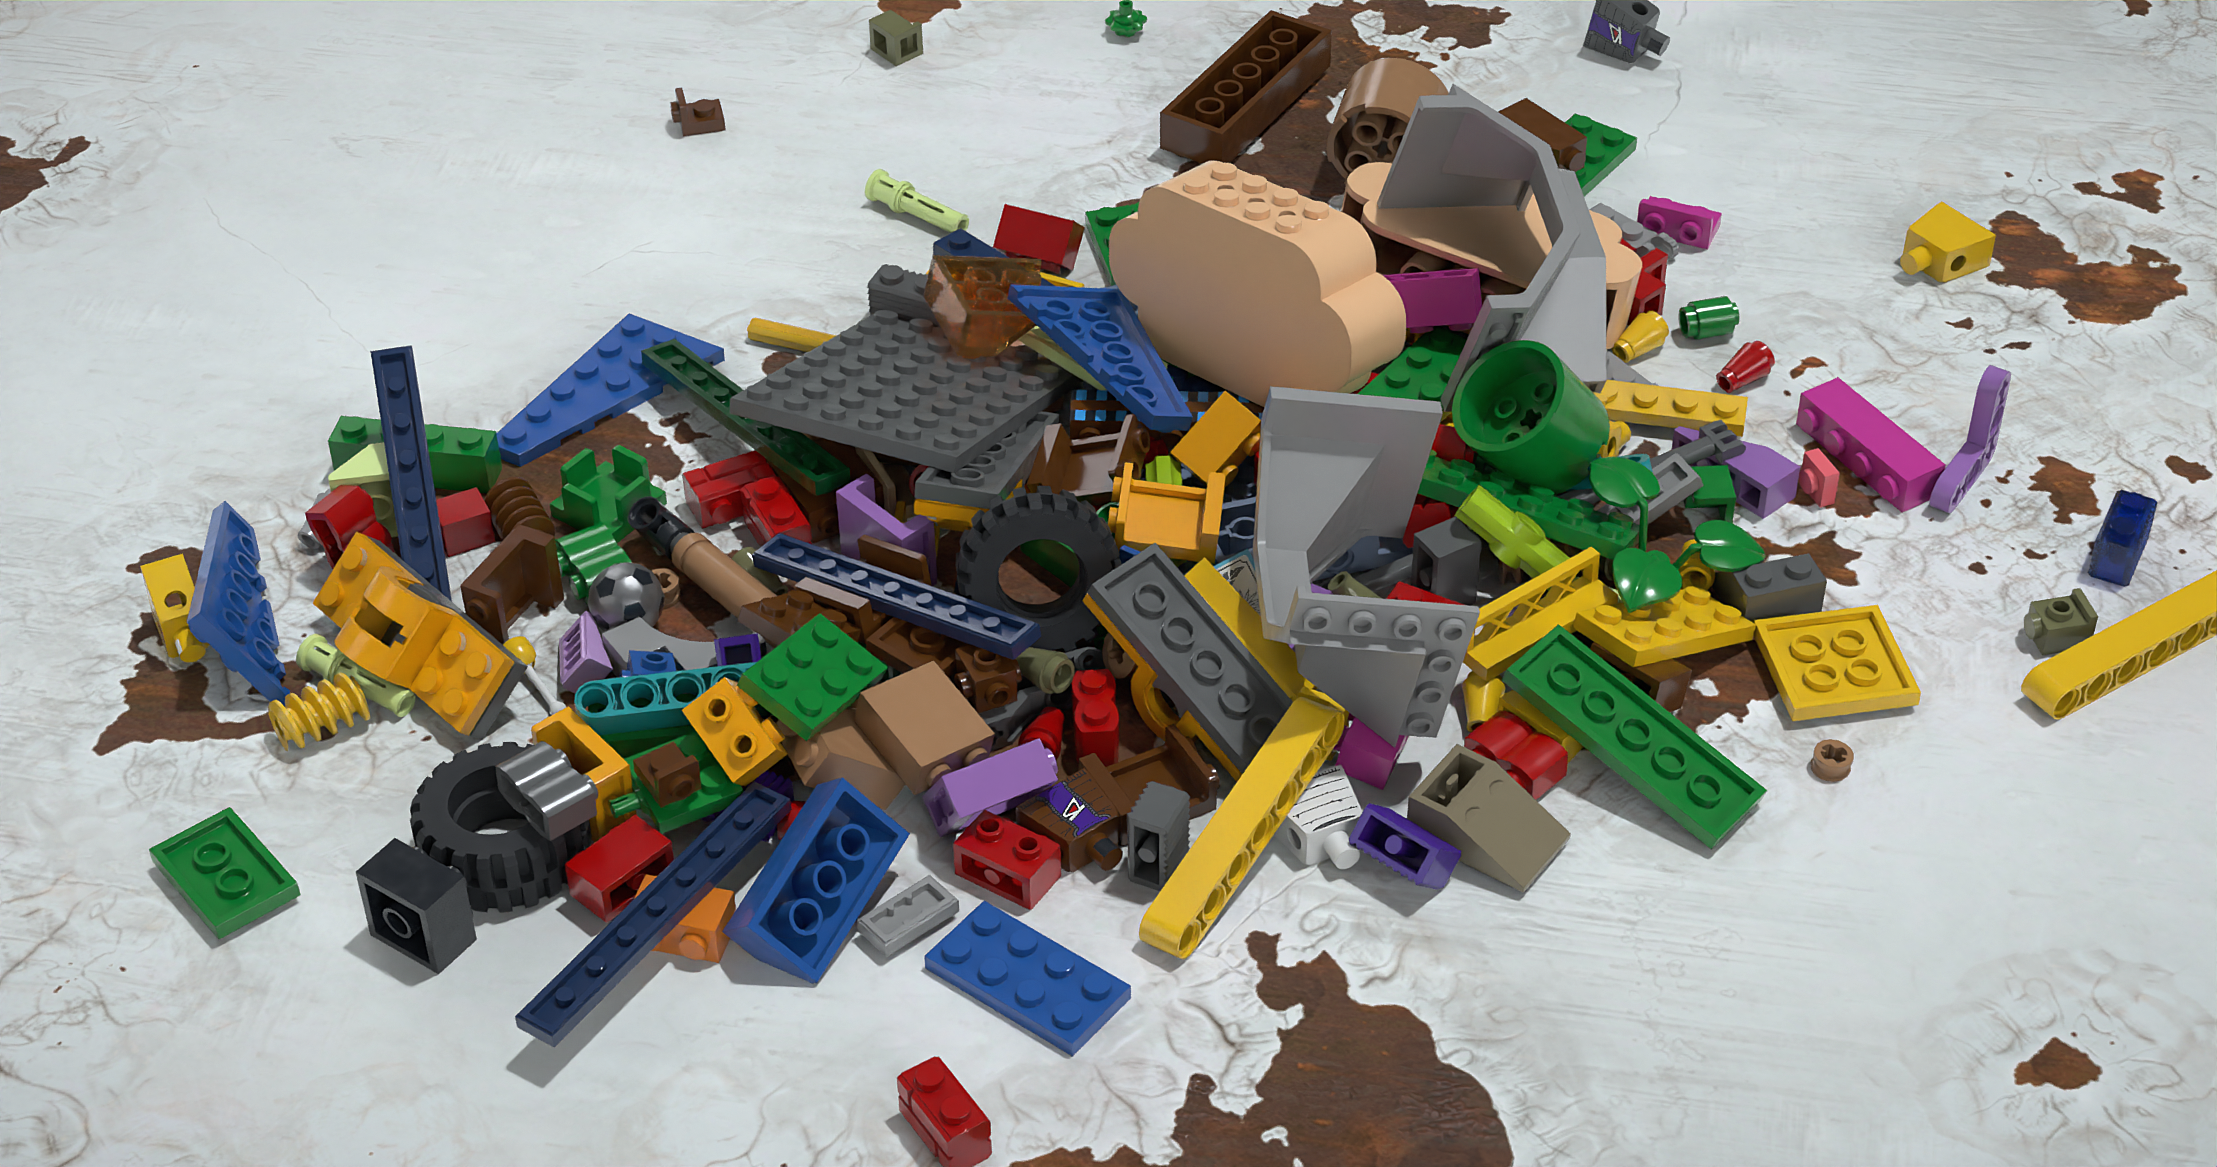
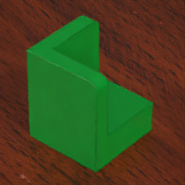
M1728 465L1691 467L1700 476L1704 486L1683 500L1685 509L1718 507L1721 520L1733 523L1736 494Z

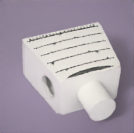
M1341 765L1315 774L1274 834L1303 864L1312 865L1331 858L1336 867L1343 870L1352 867L1360 858L1357 846L1350 845L1349 837L1363 811Z

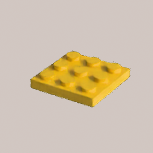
M1878 605L1754 620L1756 628L1753 636L1792 721L1919 705L1921 691Z

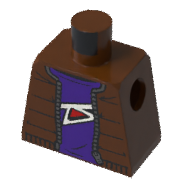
M1085 768L1016 806L1017 825L1038 835L1047 836L1053 842L1060 844L1061 869L1064 871L1075 872L1092 861L1102 870L1109 871L1115 868L1121 861L1123 851L1118 847L1120 843V816L1118 810Z

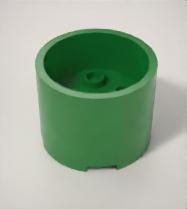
M1530 340L1512 341L1488 351L1465 373L1453 399L1452 418L1460 438L1495 472L1509 475L1515 479L1514 483L1528 488L1532 485L1542 486L1552 490L1554 495L1574 487L1590 474V471L1587 469L1590 462L1595 459L1601 446L1608 443L1610 423L1603 403L1553 350L1539 342Z

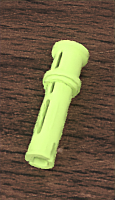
M883 169L875 170L867 180L865 197L871 201L879 200L889 205L890 209L895 213L908 212L949 233L960 228L966 231L968 228L969 218H967L966 214H961L938 201H934L916 192L910 182H899L889 177L888 172Z
M312 634L307 637L297 651L296 663L302 670H313L319 673L324 679L330 681L333 686L334 675L342 672L349 679L352 675L360 685L365 698L394 712L398 717L406 716L415 704L416 696H414V692L367 671L349 659L340 650L329 645L326 638L320 634Z

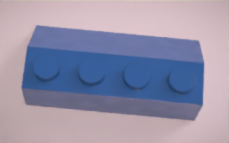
M843 777L817 784L722 932L755 959L812 984L817 983L910 833Z

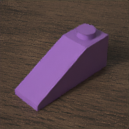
M1681 426L1674 429L1671 450L1698 440L1699 431ZM1741 441L1746 446L1745 452L1739 456L1724 460L1722 464L1713 455L1689 465L1690 467L1728 465L1736 494V502L1762 519L1796 497L1800 466L1766 446Z

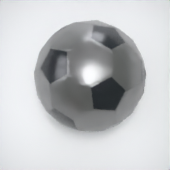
M615 563L605 568L594 579L589 589L588 606L595 622L604 631L611 630L638 617H641L648 625L653 627L662 614L665 596L659 580L652 571L640 564Z

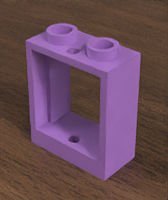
M1039 738L942 776L922 798L941 838L968 827L983 810L999 815L1016 808L1019 804L1048 789L1058 780L1056 776L1058 767L1053 753L1048 748L1044 749Z

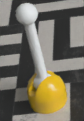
M517 636L506 641L503 646L528 666L524 674H527L549 704L551 716L566 708L563 702L557 701L533 669L536 662V652L526 637Z

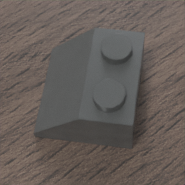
M1808 553L1752 565L1746 570L1716 572L1712 588L1722 604L1738 609L1741 612V616L1754 623V620L1822 612L1827 580Z

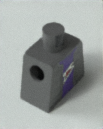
M1596 0L1583 46L1616 59L1634 63L1647 50L1661 56L1670 43V37L1655 30L1660 10L1650 1Z

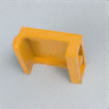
M1125 462L1123 478L1114 477L1111 502L1119 503V508L1110 507L1108 519L1111 533H1115L1114 540L1118 551L1125 545L1142 552L1156 543L1168 558L1200 562L1205 557L1211 564H1215L1226 474L1209 472L1207 489L1134 480L1132 478L1133 463Z
M569 706L532 726L531 732L534 745L544 741L555 750L561 749L568 757L571 766L581 775H588L594 782L598 791V798L595 799L597 815L589 819L592 841L594 843L605 836L612 828L619 826L633 815H637L636 810L616 819L613 817L608 800H613L633 792L630 765Z

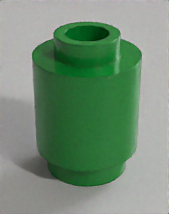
M1727 296L1689 302L1686 307L1679 309L1678 320L1680 330L1685 338L1693 337L1694 340L1732 334L1735 325L1739 324L1740 316L1736 303L1731 302Z

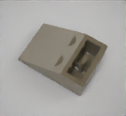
M1456 744L1408 797V820L1460 850L1461 857L1458 861L1523 893L1571 837V833L1496 762L1459 744Z

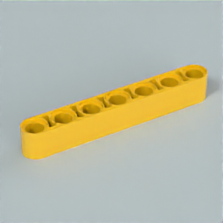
M2217 570L2038 664L2024 678L2021 692L2052 718L2059 720L2216 636Z
M1299 697L1291 704L1144 914L1139 928V938L1142 942L1180 959H1185L1191 955L1339 741L1345 723V717L1341 711L1305 697Z

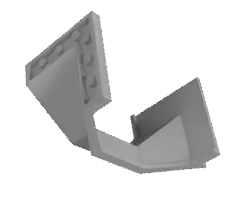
M1452 84L1448 95L1419 96L1377 201L1379 209L1516 205L1518 211H1525L1534 193L1552 244V249L1524 292L1514 295H1487L1442 394L1441 403L1444 412H1452L1453 399L1461 379L1481 356L1497 346L1518 340H1530L1546 345L1558 355L1592 392L1600 394L1607 381L1606 256L1575 171L1558 168L1549 144L1455 84Z
M1270 386L1261 418L1253 556L1264 639L1294 644L1298 673L1393 747L1396 746L1399 735L1436 738L1480 614L1479 606L1312 593L1311 583L1359 539L1365 536L1403 538L1443 414L1441 402Z

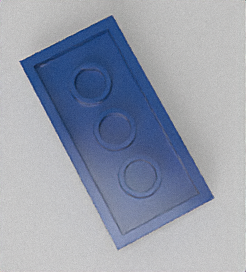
M986 901L977 906L924 956L925 969L1072 1057L1131 999V985Z

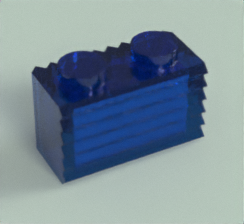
M2122 489L2116 492L2095 540L2096 543L2093 547L2090 568L2087 572L2090 577L2123 587L2130 585L2132 576L2149 539L2158 504L2155 499Z

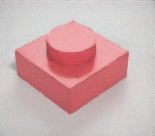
M1819 448L1804 452L1802 469L1799 472V484L1802 490L1809 494L1820 508L1834 504L1840 472Z

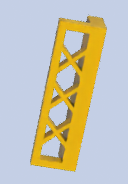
M1589 547L1479 608L1480 614L1474 629L1483 624L1485 626L1476 636H1474L1473 631L1463 663L1487 682L1506 671L1558 624L1570 634L1577 631L1573 628L1576 612L1594 609L1599 605L1617 604L1618 594L1598 579L1600 553L1594 548ZM1583 569V576L1573 581L1577 573ZM1551 587L1547 595L1544 598L1540 599L1546 591V589ZM1519 605L1513 615L1507 618L1511 610Z
M1205 557L1184 575L1292 702L1298 698V693L1302 687L1313 690L1318 689L1298 673L1296 653L1287 643L1264 639L1261 616Z

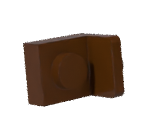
M682 87L675 88L676 101L670 102L673 123H680L683 136L726 130L719 99H701L693 103H686Z
M674 741L633 760L634 772L660 808L675 801L686 799L693 792L701 789L699 762L694 755L685 757Z

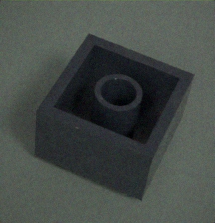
M394 838L356 871L370 935L433 972L440 974L477 940L473 912L466 888L467 881L457 868L445 866L429 857L421 848L411 847Z

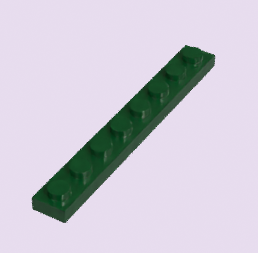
M676 339L641 350L642 364L815 496L828 494L838 487L851 483L850 468L803 433L730 414L731 397L742 392L743 389Z

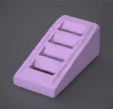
M585 611L559 639L560 680L563 688L573 693H576L578 688L586 682L603 680L613 669L595 620L590 612Z

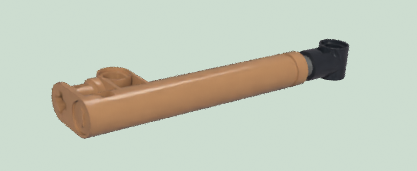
M652 496L643 497L631 507L628 514V522L631 527L653 547H656L667 558L671 559L677 569L687 575L689 579L737 619L742 605L757 602L763 598L777 596L716 545L712 544L705 536L695 533L693 529L669 511L656 498ZM763 637L766 643L770 645L773 649L778 646L775 643ZM859 698L846 710L856 713Z

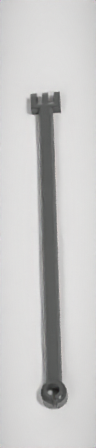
M1717 420L1699 428L1698 440L1650 459L1653 469L1673 454L1678 453L1688 465L1713 455L1722 464L1724 460L1743 454L1746 446L1740 440H1736L1737 436L1731 430H1727L1728 427L1722 420ZM1592 488L1574 489L1556 496L1567 501L1570 499H1581L1591 504L1601 501ZM1477 534L1481 540L1482 548L1489 546V542ZM1413 554L1354 577V579L1375 592L1410 578ZM1332 579L1325 580L1318 586L1329 590L1328 584Z

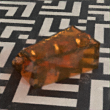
M932 255L924 298L957 356L968 359H977L980 356L995 357L1037 326L1007 297L1010 285L1041 286V259Z

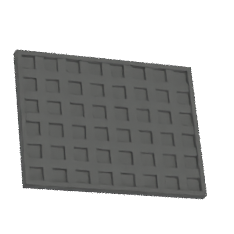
M878 310L873 315L859 321L856 325L840 332L839 335L823 342L822 345L810 352H806L803 356L791 363H787L781 369L767 375L764 379L748 386L747 389L731 397L730 414L956 473L1078 386L1083 380L1027 345L1015 347L1003 344V340L998 337L985 336L979 338L968 335V331L962 328L951 327L943 329L933 326V323L926 319L907 320L899 318L896 312Z

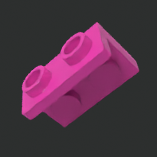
M1650 196L1649 199H1642L1640 201L1637 222L1658 234L1662 232L1668 234L1669 237H1672L1678 243L1708 250L1720 227L1722 213L1702 206H1691L1674 202L1668 198Z

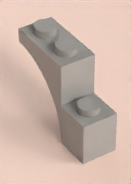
M641 617L602 633L603 644L613 668L612 672L617 678H619L621 670H627L629 650L673 653L676 671L717 667L714 642L688 641L671 637L654 629ZM758 634L762 659L767 655V646L764 638Z

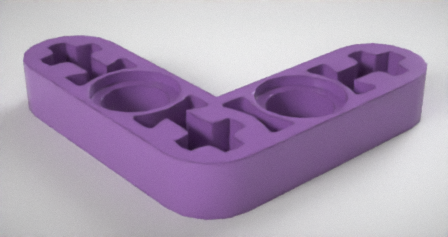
M1989 365L1984 371L1976 392L1967 441L1938 478L1930 497L1931 507L1949 514L1952 513L1991 461L1997 446L2011 381L2010 371L1993 365Z

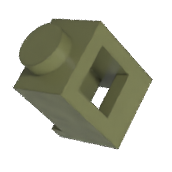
M892 10L869 19L871 50L894 66L903 64L923 54L922 24L918 21L911 24Z
M2076 588L2072 589L2070 596L2032 601L2028 614L2024 616V630L2027 637L2033 639L2042 655L2060 653L2093 636L2098 615L2082 589Z

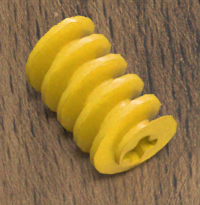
M342 672L334 675V686L326 679L318 682L317 692L310 686L304 687L301 690V699L296 694L290 693L285 696V707L278 700L269 702L268 711L272 726L286 751H288V741L291 739L300 749L304 748L305 733H309L316 742L322 740L320 729L322 726H325L332 735L337 734L338 719H341L349 728L353 727V713L355 712L365 721L370 720V712L364 693L352 675L350 679Z

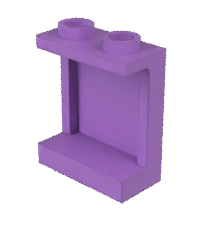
M868 474L861 476L836 491L842 555L859 560L860 552L857 539L865 534L923 554L927 559L931 585L937 584L933 521L928 520L927 516L917 515L906 523H901L876 504L874 479Z

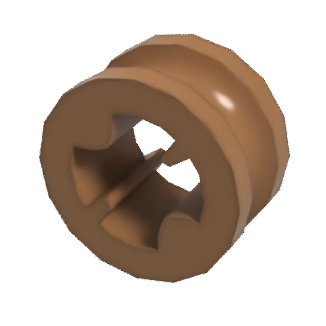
M665 568L651 570L659 580L665 596L663 609L672 607L679 601L681 596L677 574Z
M1822 740L1814 748L1811 770L1818 778L1825 781H1841L1848 777L1851 772L1854 753L1847 744L1839 740Z

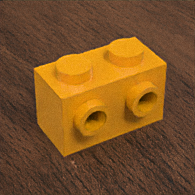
M1224 391L1173 448L1171 454L1177 462H1181V466L1206 487L1209 472L1226 474L1224 485L1226 487L1236 477L1239 470L1237 467L1248 455L1251 457L1254 455V452L1259 451L1261 420L1227 391Z
M724 677L682 709V712L731 781L746 787L788 754L780 743L785 739V736L770 717L765 720L761 717L754 707L758 704L757 701L737 686V682Z

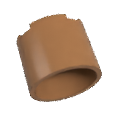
M1384 58L1362 66L1350 78L1326 144L1328 161L1332 162L1337 171L1345 178V185L1348 176L1361 165L1374 162L1393 163L1419 96L1449 94L1443 82L1431 70L1410 60Z

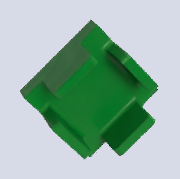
M617 445L612 449L613 464L604 461L596 467L594 451L585 448L561 467L562 494L550 503L551 516L579 531L603 523L613 535L616 543H618L635 530L628 522V514L633 504L643 497L652 496L665 506L667 504L666 491L651 484L648 462L643 456L621 445Z

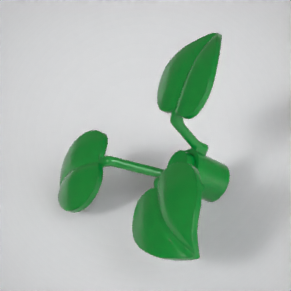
M1606 457L1590 462L1589 482L1595 494L1602 501L1620 508H1630L1636 504L1640 508L1638 548H1626L1619 551L1612 563V573L1616 589L1629 613L1644 606L1664 602L1675 597L1682 587V577L1679 569L1695 553H1700V559L1705 566L1723 572L1746 570L1750 566L1760 564L1765 560L1764 550L1745 530L1733 523L1722 520L1706 521L1697 526L1694 532V539L1697 543L1691 544L1673 564L1670 563L1669 557L1661 551L1651 550L1646 552L1648 503L1646 500L1654 499L1658 496L1660 486L1657 478L1647 467L1626 458Z

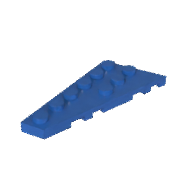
M1010 285L1007 299L1128 410L1135 414L1150 430L1164 433L1172 432L1173 430L1189 431L1193 416L1130 302L1120 289Z
M629 313L497 432L501 459L522 467L560 447L561 439L576 431L585 434L595 428V421L607 415L614 419L662 394L663 386L668 383L642 364L641 350L676 339L704 361L710 362L711 365L715 366L725 361L724 348Z
M224 501L212 511L187 623L195 638L202 643H209L219 653L222 662L232 672L238 671L269 702L278 700L285 706V696L290 694V690L282 687L280 679L286 675L284 664L276 658L273 651L280 644L271 604L266 599L262 601L261 592L267 588L265 578L258 573L255 567L261 561L255 531L240 514Z

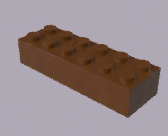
M1270 10L1160 112V149L1202 164L1208 161L1230 163L1330 67L1332 30Z

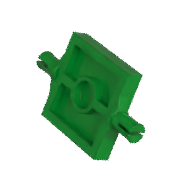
M697 731L624 758L630 765L633 792L613 800H608V805L615 819L634 810H642L643 813L652 819L658 831L663 834L726 809L744 791L741 785L731 781ZM674 741L685 757L694 755L699 762L701 789L693 792L686 799L675 801L660 808L634 772L633 760Z

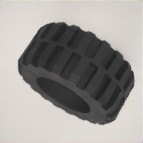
M1037 486V493L1027 494L1025 487L1013 489L1014 497L1005 501L1001 495L989 501L990 510L986 513L979 510L972 517L973 527L971 530H964L959 541L961 550L956 553L955 566L960 596L1038 623L1041 637L1030 646L1032 648L1051 651L1064 648L1065 653L1077 650L1076 642L1082 638L1090 643L1099 635L1096 627L1101 622L1082 600L1093 583L1122 565L1119 557L1120 553L1110 527L1103 517L1097 515L1095 508L1086 500L1081 503L1078 502L1074 493L1064 489L1058 495L1052 493L1050 486ZM1050 539L1070 547L1078 558L1079 574L1075 583L1063 596L1044 604H1026L1012 599L1002 590L999 583L1000 565L1005 557L1019 545L1031 540Z
M503 742L502 746L491 747V744L488 743L478 745V750L469 753L463 750L454 754L451 762L446 763L443 761L434 768L432 778L427 776L417 789L418 794L412 799L410 824L415 846L425 851L432 859L445 866H453L463 874L467 881L466 888L471 909L474 911L487 913L488 908H498L500 913L513 912L512 907L525 905V908L538 905L539 899L545 896L549 899L560 893L563 883L568 884L565 863L570 861L578 852L587 849L592 843L589 820L551 841L541 836L530 822L518 829L501 834L474 833L478 828L497 820H527L526 816L515 810L499 791L495 766L534 746L527 743L526 747H519L516 742Z

